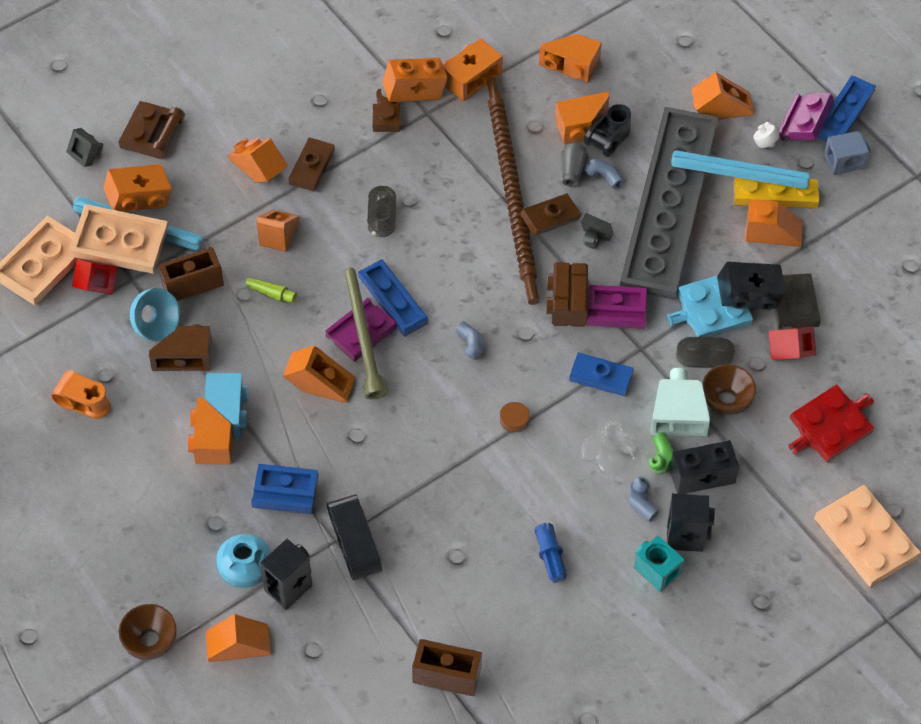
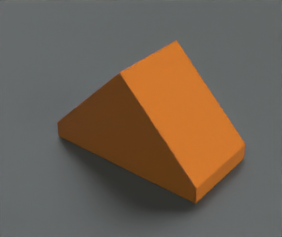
M275 209L258 216L259 245L286 252L300 216Z
M233 614L206 631L208 662L271 655L269 627L266 623Z

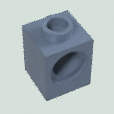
M860 131L828 137L825 157L833 175L865 169L867 158L870 156V146L867 141H864Z

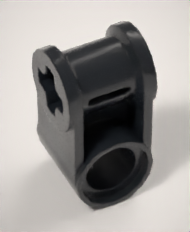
M623 104L612 105L589 128L585 135L584 143L588 146H595L603 151L604 156L610 157L630 134V109Z

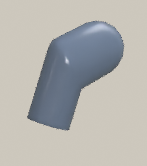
M462 321L457 326L455 333L467 341L468 347L464 351L465 355L473 360H477L480 354H483L485 351L484 337L476 329Z

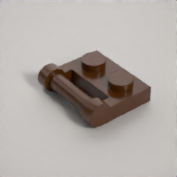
M139 101L118 141L119 147L163 159L168 151L167 145L177 125L182 123L185 117L184 111L178 107H171L169 109ZM162 121H167L157 142L152 144Z

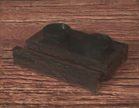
M811 273L783 275L786 295L778 307L774 309L777 328L819 327L821 319Z

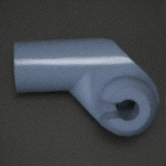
M598 158L590 159V163L584 167L585 172L591 177H596L598 173L604 175L613 189L620 188L625 182L612 164Z
M637 477L629 487V503L632 508L651 522L658 515L659 510L648 502L649 481L644 477Z

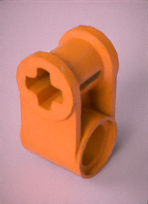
M67 370L51 393L52 400L59 406L76 411L92 419L105 417L111 409V404L106 397V390L103 384L83 377L71 370Z

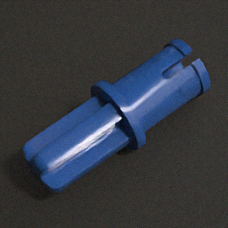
M542 523L534 529L540 546L539 557L544 560L549 579L553 583H558L567 577L561 557L563 549L562 546L558 545L553 524L548 523L547 529V524Z

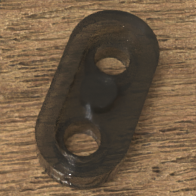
M388 186L374 187L368 195V230L376 237H387L394 232L396 227V193Z
M686 337L679 341L676 350L678 362L685 367L714 368L719 365H730L735 354L734 344L723 337ZM687 348H695L696 350L690 351ZM716 348L724 349V351H719Z

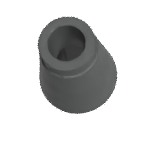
M567 144L561 152L562 183L569 187L579 185L588 159L586 148L580 144Z

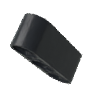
M354 494L327 502L329 518L351 579L356 580L382 572L381 560L357 495Z

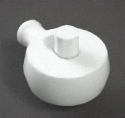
M766 122L758 127L759 130L753 136L755 144L760 148H772L779 139L778 129L770 122Z

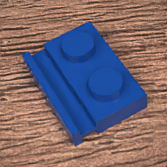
M258 464L253 489L254 493L251 499L252 508L312 514L319 478L318 470Z

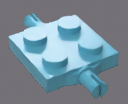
M717 276L678 287L677 294L682 303V310L667 314L670 326L686 321L693 328L698 341L749 326L753 321L747 307L736 309L734 307L722 306Z

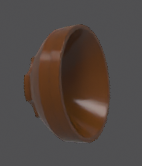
M725 364L716 366L707 372L702 382L707 405L721 414L733 415L745 411L752 404L756 394V385L753 377L745 369L736 365ZM723 392H730L735 396L736 400L732 403H723L718 396Z
M144 604L126 613L120 622L118 632L120 642L128 654L141 660H151L163 656L171 649L176 640L177 628L172 614L167 609L156 604ZM148 632H154L159 636L158 642L152 646H145L140 642L142 636Z

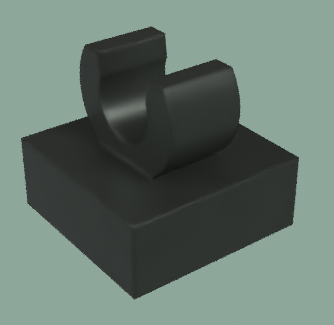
M83 128L73 129L66 152L83 167H87L93 164L95 156L101 154L104 144L99 143L93 135L87 133Z
M585 213L581 221L583 230L586 232L583 237L584 245L595 249L600 238L609 242L614 233L611 223Z

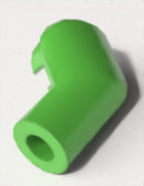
M661 432L653 437V442L658 452L654 458L649 459V466L655 473H664L669 469L672 452H674L667 434Z

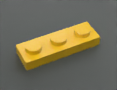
M734 177V205L749 206L750 199L776 201L784 207L818 209V180L809 179L808 187L802 189Z

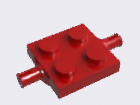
M837 384L791 413L789 419L799 429L801 437L789 444L790 450H793L792 453L796 455L809 446L817 451L826 463L873 432V425L862 413V410L874 404L873 398L870 397V394L866 393L854 402L848 398Z

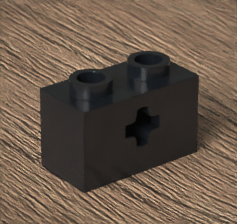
M727 261L717 276L722 306L734 307L736 309L747 307L772 310L778 307L786 295L781 265Z
M731 440L672 452L670 473L677 494H687L736 484L739 463Z
M672 493L667 520V544L671 548L679 551L703 552L705 540L711 541L715 508L709 507V495Z
M288 538L260 562L264 591L285 610L312 587L310 555L302 545H294Z

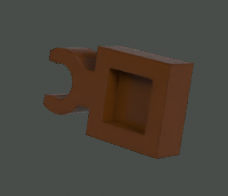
M378 89L376 92L377 104H373V132H400V104L389 102L387 97L382 96L381 89Z

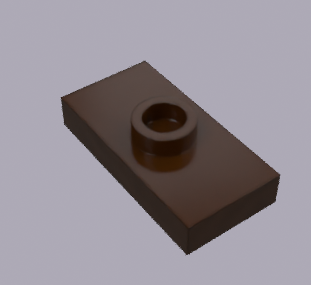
M309 137L288 178L289 184L315 192L335 151V145Z
M568 193L526 207L520 213L534 236L578 221L582 215Z

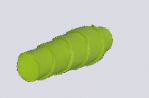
M248 277L246 280L247 287L277 301L294 303L297 299V293L288 290L287 286Z

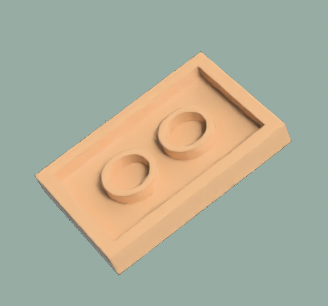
M85 204L69 249L70 257L154 274L168 230V221Z
M47 215L0 262V283L36 306L76 265V259L79 258L70 257L69 253L75 232Z
M865 485L855 489L815 514L814 519L869 587L874 586L917 560L921 552Z

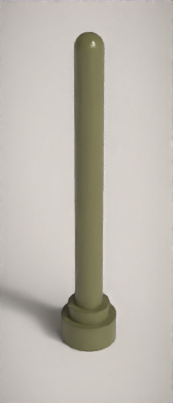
M349 267L345 270V278L367 375L363 389L366 399H378L388 394L386 381L382 379L381 375H378L356 270Z

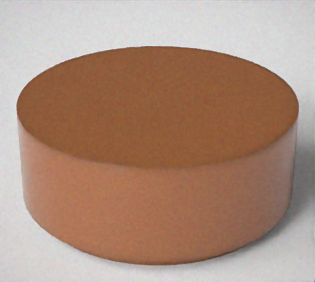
M520 402L505 404L500 410L501 426L509 432L524 430L529 424L528 408Z

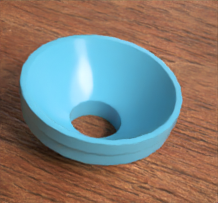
M153 288L142 291L137 295L131 305L130 321L133 329L140 337L151 341H162L177 329L180 320V308L177 300L170 292L164 289ZM147 305L153 310V317L149 322H145L141 316L143 308Z
M253 534L232 536L218 550L217 570L222 579L232 586L241 588L255 586L263 581L260 562L271 553L270 548L263 539ZM241 546L249 547L252 550L251 556L243 560L236 558L234 552Z

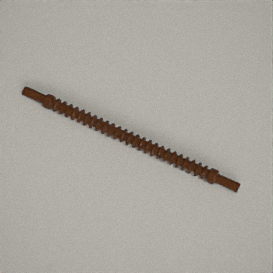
M489 77L486 81L490 98L488 109L490 111L492 128L494 129L493 134L495 136L494 140L496 141L495 146L497 147L498 159L500 160L499 165L505 197L507 198L506 203L508 204L507 209L509 211L511 229L513 230L514 247L518 256L519 275L525 284L528 304L535 305L539 303L535 281L538 274L535 262L533 261L534 255L532 254V243L529 241V229L520 215L522 209H524V203L522 202V191L520 190L519 178L517 177L518 172L516 171L517 166L509 133L510 129L507 122L505 102L500 97L497 78Z

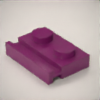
M810 93L806 94L805 97L796 94L778 130L780 139L785 140L786 137H790L791 140H816L835 101L832 94Z
M589 285L587 326L645 329L647 288Z
M366 298L363 301L372 347H374L397 329V323L379 306L371 303L370 298ZM351 310L325 330L326 337L333 340L335 345L355 362L362 356L353 310Z

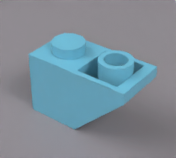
M206 373L205 400L231 423L233 438L241 439L242 428H247V410H243V402L249 401V386L243 385L242 373Z

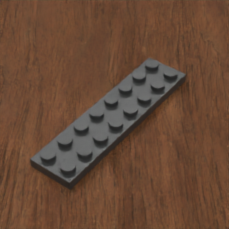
M670 107L664 108L620 279L621 287L647 288L646 293L676 299L706 172L673 167L671 164L672 155L675 150L710 156L718 117Z

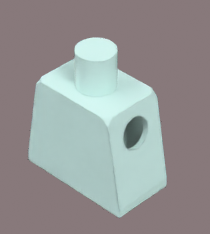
M684 368L672 369L670 371V379L659 381L652 417L651 435L664 432L667 435L707 436L710 417L702 382L699 380H688V371Z

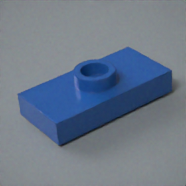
M578 352L569 375V381L626 396L634 368Z

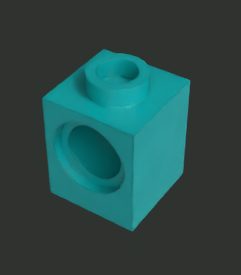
M656 536L650 542H643L637 548L634 568L659 592L682 574L685 559L660 536ZM658 559L661 560L663 563L654 564L653 562H651V560Z

